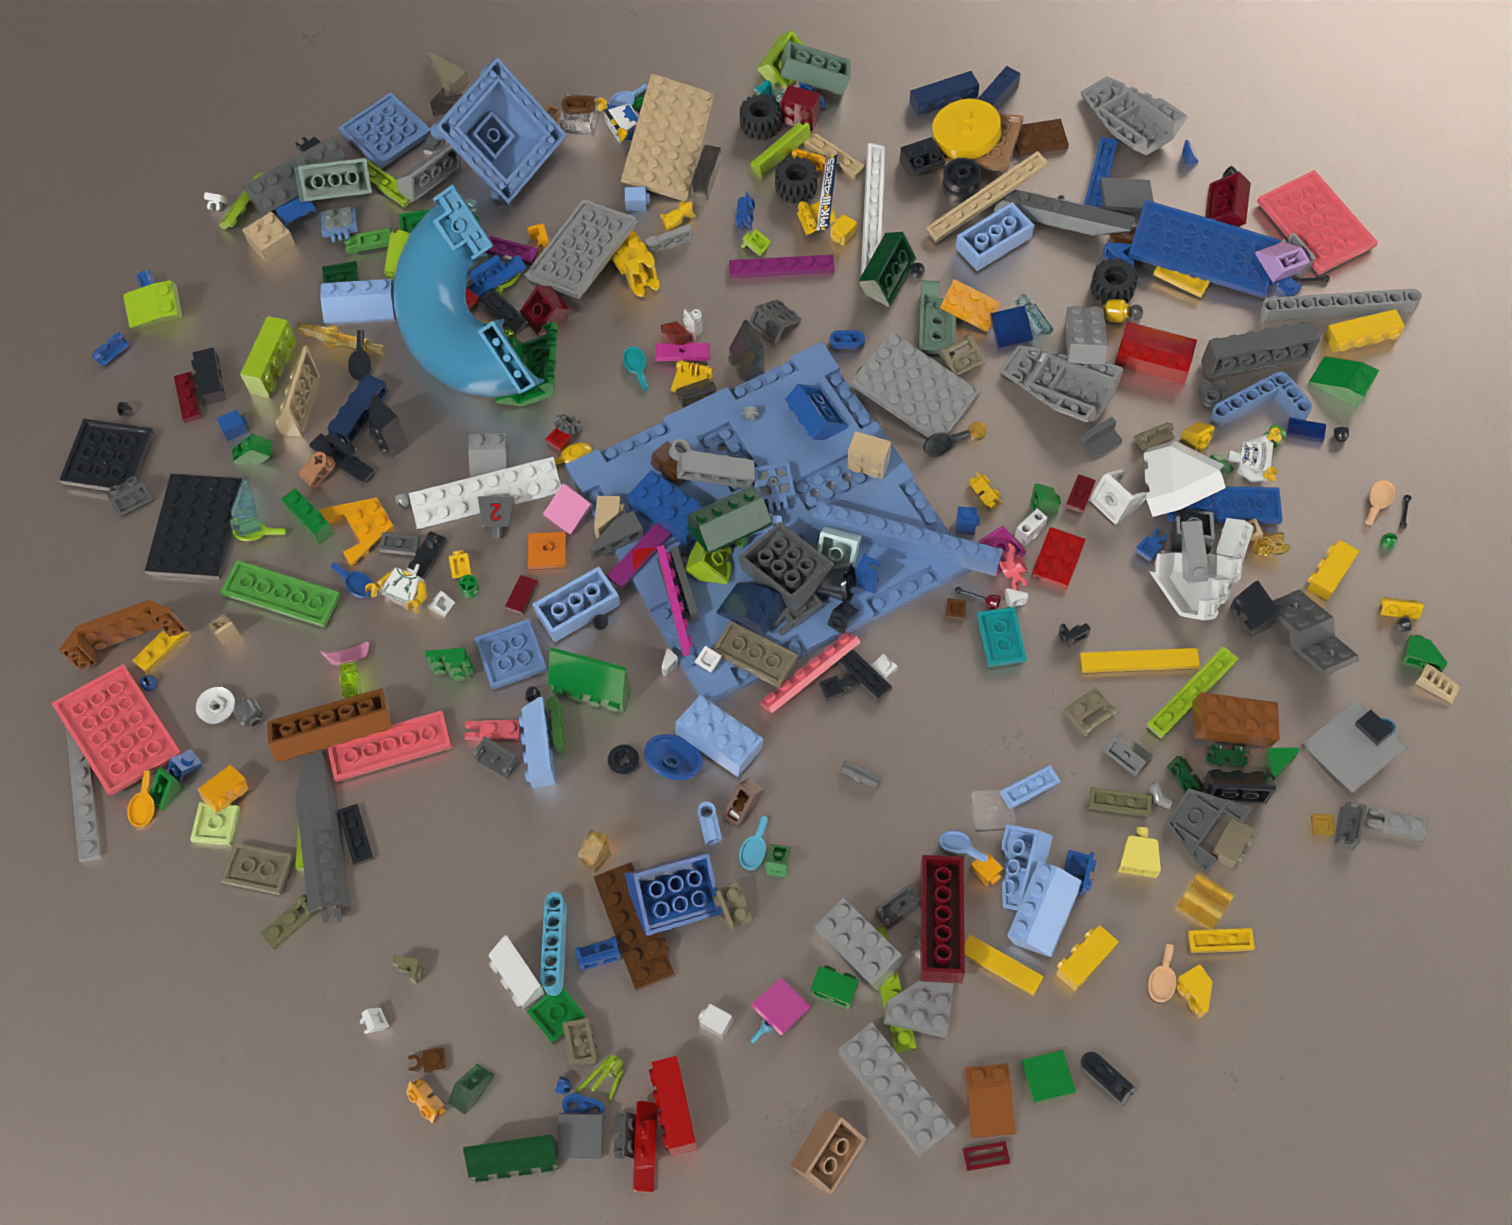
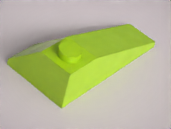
M697 541L689 556L685 570L699 581L727 584L732 571V563L729 562L731 547L728 545L708 554Z

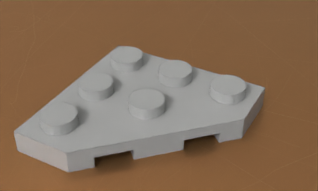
M917 981L886 1003L883 1024L945 1038L948 1033L954 983Z

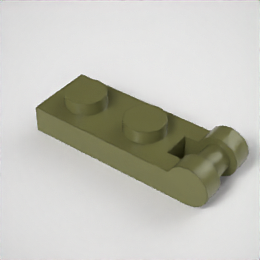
M302 895L296 900V903L265 928L260 935L275 950L309 921L318 910L309 913L307 896ZM304 908L305 912L300 915L299 911Z

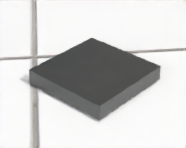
M603 1113L558 1114V1159H602Z

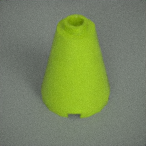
M393 230L389 236L384 274L386 278L394 281L399 255L410 233L397 230L396 233Z

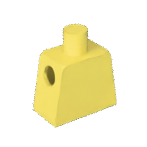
M1137 827L1136 836H1128L1118 872L1158 877L1161 872L1158 840L1148 838V828Z

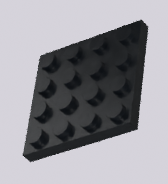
M83 418L60 476V483L109 491L111 487L126 482L130 477L138 476L154 434L153 429Z

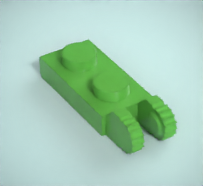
M391 228L350 236L349 239L344 240V244L347 245L345 248L346 253L351 255L357 254L359 251L388 247L389 236L392 232Z
M551 696L546 700V707L551 714V718H548L549 727L553 731V735L550 736L551 746L555 747L558 753H565L566 744L561 704L556 697Z

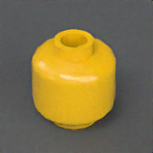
M1109 299L1106 305L1102 307L1108 322L1122 323L1129 317V304H1126V301L1123 299Z

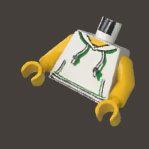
M409 561L405 571L396 567L374 584L369 583L365 586L366 594L372 591L371 597L375 598L377 591H380V594L405 604L408 612L413 609L414 614L419 613L418 607L427 598L425 581L421 577L416 576L420 565Z

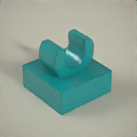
M764 80L762 85H756L753 89L757 91V95H770L771 98L775 95L772 84L768 80Z

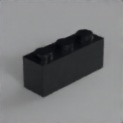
M214 347L192 352L194 360H191L193 370H196L194 380L199 387L196 389L199 400L202 399L205 406L226 401L219 357Z

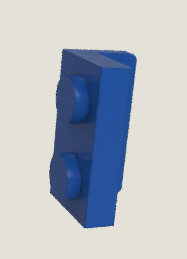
M1069 850L1064 871L1082 881L1078 895L1084 897L1086 890L1090 891L1093 879L1089 877L1090 872H1094L1097 860L1094 859L1095 853L1090 852L1087 855Z

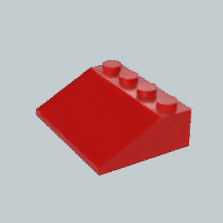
M1127 321L1114 365L1185 385L1197 339Z

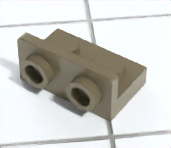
M738 881L714 890L716 895L712 897L716 907H721L723 915L720 918L724 927L728 926L730 930H733L735 927L753 920Z
M588 1018L563 1023L562 1027L570 1067L590 1063V1066L595 1065L597 1058H599L598 1046L593 1044L592 1037H595L593 1024H589Z

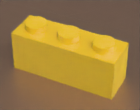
M1340 539L1336 545L1331 544L1326 552L1328 557L1321 559L1317 565V568H1319L1318 572L1313 571L1309 577L1308 582H1310L1307 590L1328 601L1360 551Z
M1101 925L1096 929L1091 928L1084 936L1086 940L1082 944L1078 942L1070 951L1073 954L1068 959L1064 957L1057 965L1059 969L1056 975L1075 992L1119 943Z

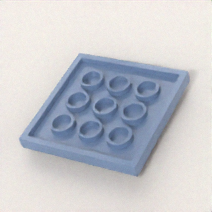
M392 92L338 127L339 132L371 163L380 169L425 140L429 133H431V129Z

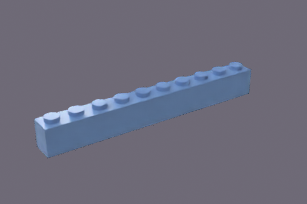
M820 501L817 502L812 516V528L823 530L825 526L859 534L862 535L861 541L993 576L997 574L1003 551L1000 548Z

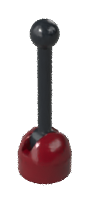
M961 587L955 588L956 594L962 593L985 601L989 609L996 610L999 606L1001 596L991 594L983 597L962 590Z

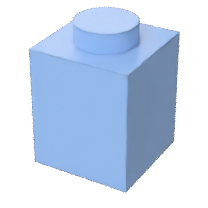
M625 187L626 212L647 211V204H650L649 193L646 194V188Z

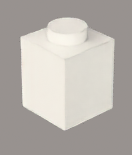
M709 1004L707 1009L703 1008L698 1017L701 1028L723 1039L733 1021L732 1015L712 1004Z

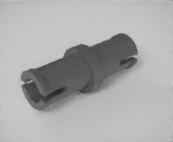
M846 760L840 770L841 773L855 778L857 782L861 781L877 789L882 778L866 771V768L857 767Z

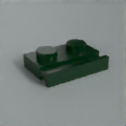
M357 261L322 266L323 283L360 281Z

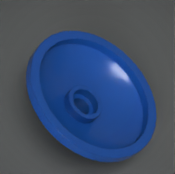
M671 734L657 735L652 737L644 748V757L648 765L657 774L671 780L691 779L700 772L703 764L700 751L680 736Z

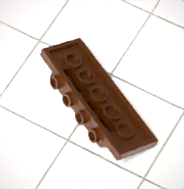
M632 862L596 875L593 878L635 991H639L674 977L675 974L666 950H669L666 938L661 939L659 932L645 936L626 882L625 873L635 871Z

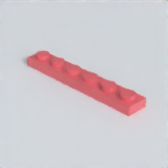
M848 632L839 636L837 641L827 646L822 653L812 658L807 665L797 670L792 677L784 681L780 688L768 693L759 702L762 708L770 713L775 712L860 643L858 637Z

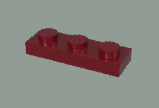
M192 372L174 376L184 423L202 419Z

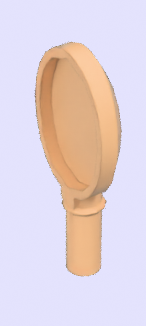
M1389 480L1377 481L1370 490L1369 499L1373 506L1370 508L1365 521L1367 525L1371 526L1377 513H1379V509L1388 507L1395 498V486Z
M1166 944L1162 966L1153 970L1148 981L1149 994L1153 1000L1159 1003L1168 1001L1176 989V975L1170 968L1174 945Z

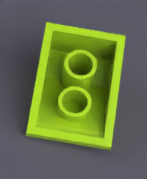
M171 280L153 283L123 294L130 329L183 319L177 285Z

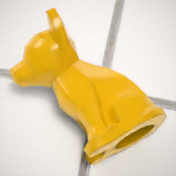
M681 201L678 209H673L667 214H660L661 221L667 232L678 228L684 216L688 218L696 217L695 213H693V203L691 201Z

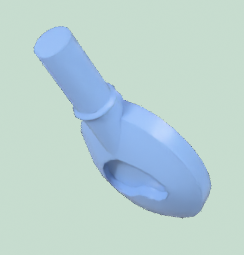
M645 83L632 92H618L610 98L608 103L613 105L629 104L632 106L635 98L644 93L648 85Z
M956 830L947 831L939 838L941 847L949 853H966L982 862H986L988 859L986 854L971 847L970 838L963 832Z

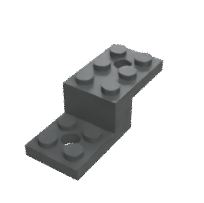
M1301 590L1293 591L1273 600L1280 610L1277 619L1289 630L1290 647L1323 676H1327L1359 661L1358 654L1335 636L1333 616Z

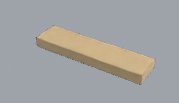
M815 132L811 133V137L803 143L804 147L815 154H822L824 157L838 154L836 168L854 180L865 170L866 165Z

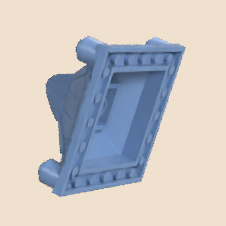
M498 57L482 68L480 76L443 118L431 126V135L437 140L445 139L492 189L491 199L496 204L504 203L505 205H508L567 135Z

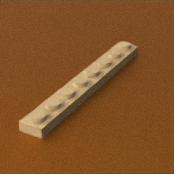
M1037 151L926 227V232L935 243L939 242L1047 168L1048 161Z

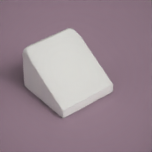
M1006 588L1004 598L1007 607L1026 605L1028 593Z
M439 591L427 607L445 617L456 602L444 592Z
M669 648L666 650L661 667L664 677L669 675L679 664L678 657Z

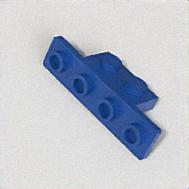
M495 255L468 273L474 282L468 288L481 298L490 289L497 288L525 270L526 266L519 255L506 263H503L499 256Z

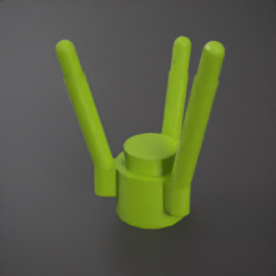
M610 1054L608 1059H604L602 1064L575 1090V1093L578 1094L603 1070L591 1091L594 1092L607 1075L612 1078L616 1075L608 1097V1102H611L619 1080L624 1073L622 1070L624 1062Z

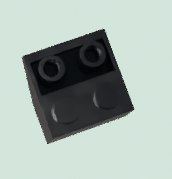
M932 137L900 147V162L906 173L917 174L946 163Z

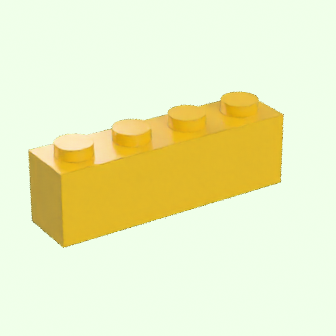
M1397 309L1331 324L1328 326L1324 336L1332 353L1337 351L1343 352L1350 348H1360L1370 343L1376 344L1383 340L1396 339L1400 337L1405 325Z

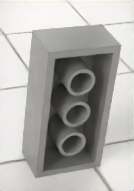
M1067 306L1065 335L1068 363L1105 365L1108 343L1103 308Z
M844 898L814 927L876 990L906 961Z

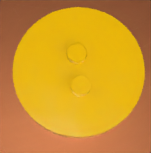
M963 99L950 103L939 111L933 121L934 142L942 154L953 159H975L990 152L1000 140L1001 121L999 113L991 104L978 99Z

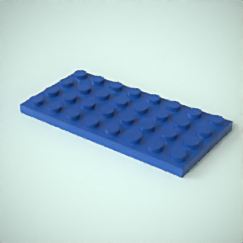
M1145 200L1128 257L1265 298L1270 277L1255 253L1279 244L1281 240Z

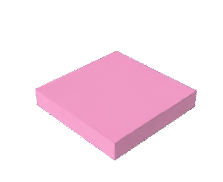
M563 483L543 514L567 533L574 535L593 504Z

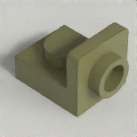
M394 955L392 964L398 968L397 971L410 973L411 970L410 980L418 984L419 978H422L424 974L422 962L416 958Z

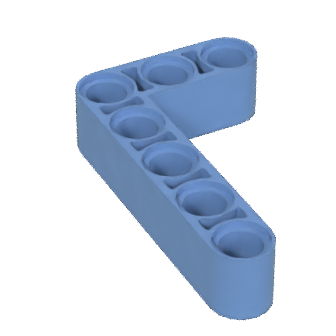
M1277 372L1217 403L1212 410L1210 422L1217 427L1223 426L1274 398L1279 401L1295 421L1303 422L1307 419L1312 409V403L1287 373Z

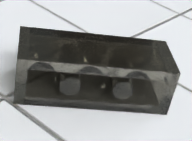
M704 145L691 182L692 197L709 200L722 162L721 147Z

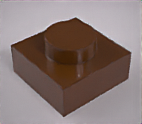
M947 598L945 619L964 621L967 600Z

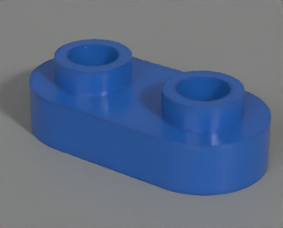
M836 330L830 334L829 343L834 349H860L865 344V335L858 330Z
M575 1093L569 1094L563 1099L562 1108L565 1113H591V1110L596 1108L598 1113H603L604 1118L605 1108L599 1100ZM572 1103H577L578 1106L576 1109H570V1105Z

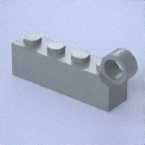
M683 439L675 440L669 449L670 456L678 461L677 478L740 488L751 486L755 480L754 460L735 458L728 455H716L710 452H696L691 450L689 443ZM675 447L682 448L684 453L678 452Z

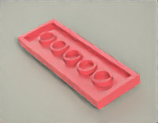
M443 711L393 724V728L385 732H378L365 738H358L344 744L341 743L329 747L328 753L334 780L339 782L451 749L452 745Z

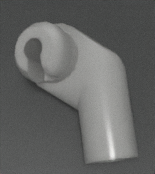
M1153 782L1148 790L1149 794L1152 795V802L1170 809L1173 800L1163 796L1162 786L1159 782Z

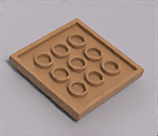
M999 113L1001 121V137L999 142L987 154L971 160L975 161L981 169L1007 172L1022 127L1023 116ZM942 154L946 162L944 165L953 160V158L947 157L944 154Z

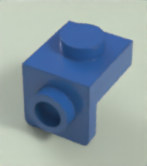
M190 749L170 758L168 773L181 783L184 775L201 768L202 762Z

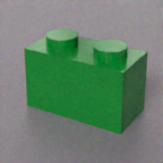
M819 966L810 989V995L850 1009L859 980H856V977L849 973H844V975L837 973L833 967Z

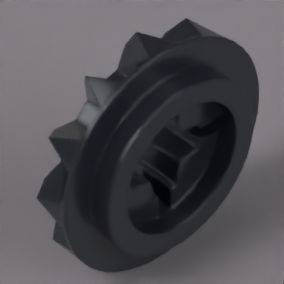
M618 745L610 751L607 760L611 771L617 775L624 774L627 776L628 773L634 772L636 767L639 766V754L630 745ZM627 755V761L629 762H625L621 767V762L618 759H623Z

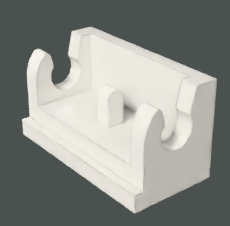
M1226 518L1215 554L1244 560L1254 526L1245 520Z

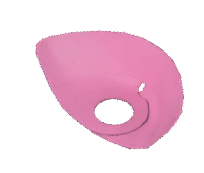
M369 642L338 652L324 653L320 651V653L332 665L342 667L365 658L368 653Z

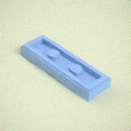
M1051 765L1001 790L1000 795L1011 810L1059 785L1061 781Z

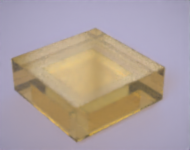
M1311 815L1312 835L1334 836L1333 815Z

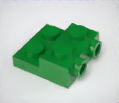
M465 648L425 650V659L432 673L443 675L449 672L451 679L455 680L471 678V674H474L473 662L471 663L470 654L467 655Z

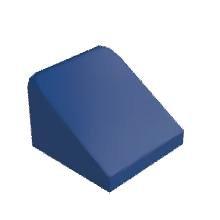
M1185 140L1182 150L1185 162L1187 164L1198 163L1195 149L1189 140Z

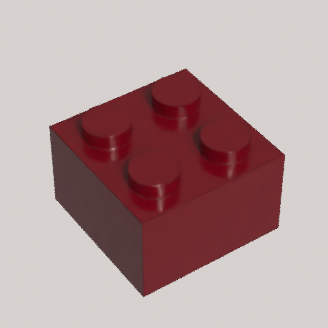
M788 85L781 99L782 123L792 126L797 125L799 122L802 125L808 123L810 124V131H813L820 117V93Z

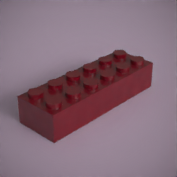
M922 855L920 866V981L963 984L965 975L964 857Z

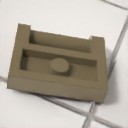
M967 334L962 340L938 350L948 370L957 376L986 362L971 334ZM966 345H969L970 350L954 358H951V356L949 355L950 353Z
M1096 687L1064 709L1065 714L1084 736L1090 735L1093 729L1110 717L1114 718L1118 715L1116 708L1109 704ZM1103 708L1105 711L1088 724L1083 722Z

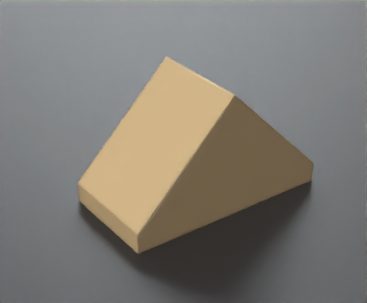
M225 614L208 624L224 646L240 636L233 623Z

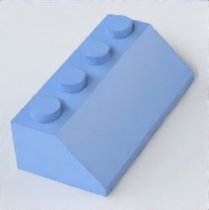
M391 279L321 284L320 299L325 325L395 320L394 286Z
M538 697L522 707V715L519 716L520 727H524L521 741L522 745H526L523 759L525 764L528 763L525 777L526 782H530L532 788L556 785L548 712L543 697Z
M1038 861L1007 936L1011 942L1019 947L1052 958L1082 881L1057 866Z

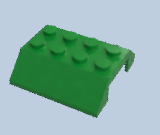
M551 322L542 325V328L547 331L546 335L524 343L514 336L508 338L525 366L537 378H543L544 382L520 394L495 397L497 404L524 407L552 397L555 385L557 323Z

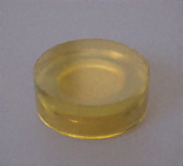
M973 422L968 429L970 438L979 441L986 436L987 428L982 422Z

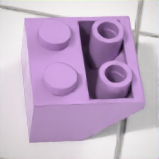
M1286 242L1273 245L1255 253L1273 283L1300 273L1310 263L1302 247Z

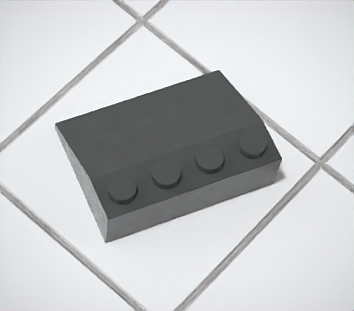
M781 522L739 556L742 571L761 586L780 593L784 604L793 612L809 600L834 565L832 561Z

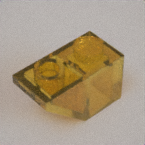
M591 829L578 853V857L583 864L596 873L609 858L611 852L607 837L598 831L596 833Z

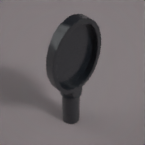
M357 330L356 350L352 352L348 360L349 374L357 381L363 379L371 371L370 357L364 351L363 330Z
M965 430L952 435L945 432L935 433L925 440L923 450L929 456H941L951 449L953 442L970 437V432Z

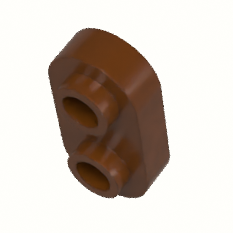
M568 96L561 103L563 111L567 114L592 113L596 108L595 100L591 96Z

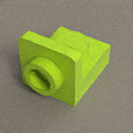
M755 228L752 233L748 231L742 238L744 242L741 247L744 248L747 245L757 255L761 256L771 241Z

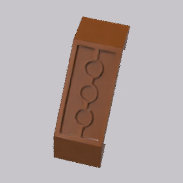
M146 600L76 626L60 647V652L81 670L97 664L96 651L111 645L122 643L125 640L159 628L169 637L179 635L188 630L170 608L154 601Z

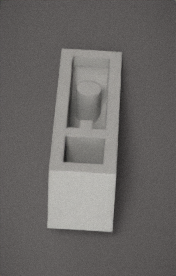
M1182 521L1183 578L1188 583L1208 581V562L1202 521Z

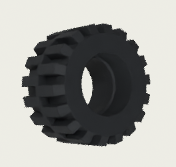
M763 94L752 95L753 97H747L746 101L744 100L742 105H740L741 130H743L745 135L748 134V137H754L756 140L762 138V140H765L767 137L772 138V135H776L777 131H780L782 125L779 101H776L774 97L771 98L770 95L765 96Z
M797 156L796 158L789 157V160L784 159L782 163H779L778 168L775 170V187L780 198L783 197L784 201H790V203L797 202V204L801 201L807 202L808 199H812L818 189V170H816L815 164L813 165V162L810 160L807 161V158L803 157L801 159Z
M1117 258L1114 260L1107 259V262L1102 261L1100 265L1096 266L1090 289L1094 299L1099 300L1100 304H1106L1109 299H1123L1126 303L1130 302L1138 282L1136 269L1132 268L1130 263L1127 264L1125 260L1119 261ZM1108 281H1116L1120 283V285H1114L1109 283Z

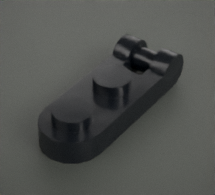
M1087 1052L1082 1056L1080 1066L1083 1072L1107 1092L1118 1105L1123 1107L1129 1095H1133L1137 1089L1096 1052ZM1118 1084L1123 1087L1120 1093L1115 1089Z

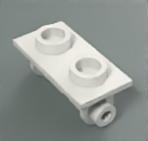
M694 309L688 313L684 310V332L688 338H692L696 343V337L703 332L701 311Z

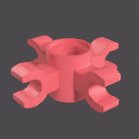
M1009 543V552L1005 553L1004 549L1002 551V556L1005 557L1006 561H1000L999 564L1008 579L1013 578L1012 587L1018 591V583L1022 581L1024 586H1028V581L1021 574L1022 572L1027 573L1028 570L1023 559L1019 555L1014 556L1015 547Z

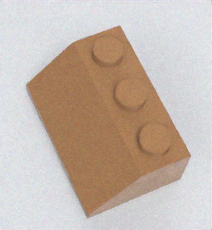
M825 1109L789 1166L810 1183L832 1196L867 1139L844 1118Z

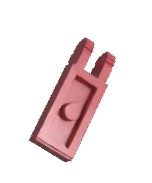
M519 720L465 722L467 729H480V733H465V740L482 741L484 736L494 742L520 740Z

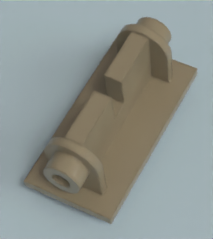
M1166 422L1135 435L1134 439L1141 450L1144 451L1174 439L1175 436L1172 433L1174 426L1172 423Z

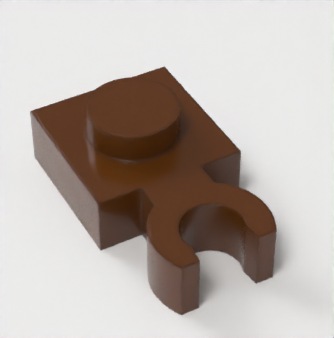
M444 1047L423 1050V1057L417 1055L408 1056L409 1061H417L415 1067L409 1068V1071L412 1073L420 1071L421 1068H424L425 1073L447 1070Z

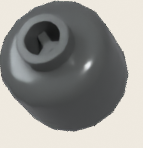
M243 697L234 704L233 713L242 726L250 725L253 727L260 723L263 710L254 698Z

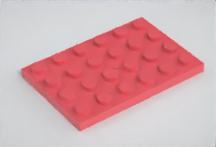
M1315 170L1257 199V203L1288 239L1295 232L1316 258L1312 267L1319 275L1376 247L1378 243Z
M124 664L51 703L109 796L142 779L144 770L154 772L168 764L171 757L181 754V751Z

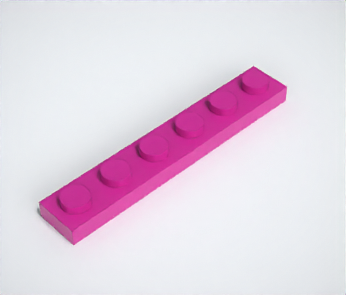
M664 545L658 546V557L683 656L691 655L692 639L691 636L686 635L685 630H689L687 619H682L681 613H684L682 601L678 602L677 596H680L678 584L674 585L673 583L676 576L674 568L669 567V563H672L670 552L665 551Z

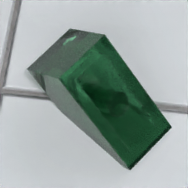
M476 1064L454 1084L447 1104L466 1114L477 1104L495 1074Z

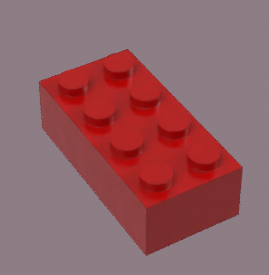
M673 1056L652 1061V1068L648 1070L652 1085L657 1088V1090H653L657 1108L661 1107V1112H657L661 1129H665L666 1132L662 1134L666 1151H670L672 1156L697 1151L678 1058Z

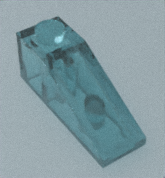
M247 478L242 480L231 510L233 519L230 520L233 531L237 530L240 537L262 530L253 492Z

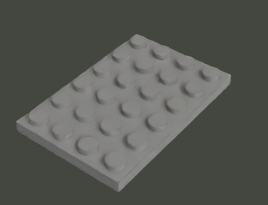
M583 199L525 273L526 279L544 286H551L556 291L580 299L637 225V218Z
M892 331L889 332L850 382L852 387L927 438L939 432L949 434L980 392Z

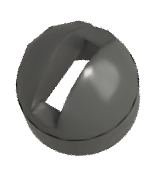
M1132 305L1129 309V318L1132 320L1141 319L1143 315L1142 306Z

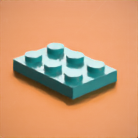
M1015 607L977 612L976 617L988 668L1026 662L1027 656Z

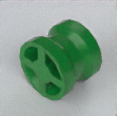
M468 574L459 579L458 585L464 597L473 598L479 593L480 587L476 577Z

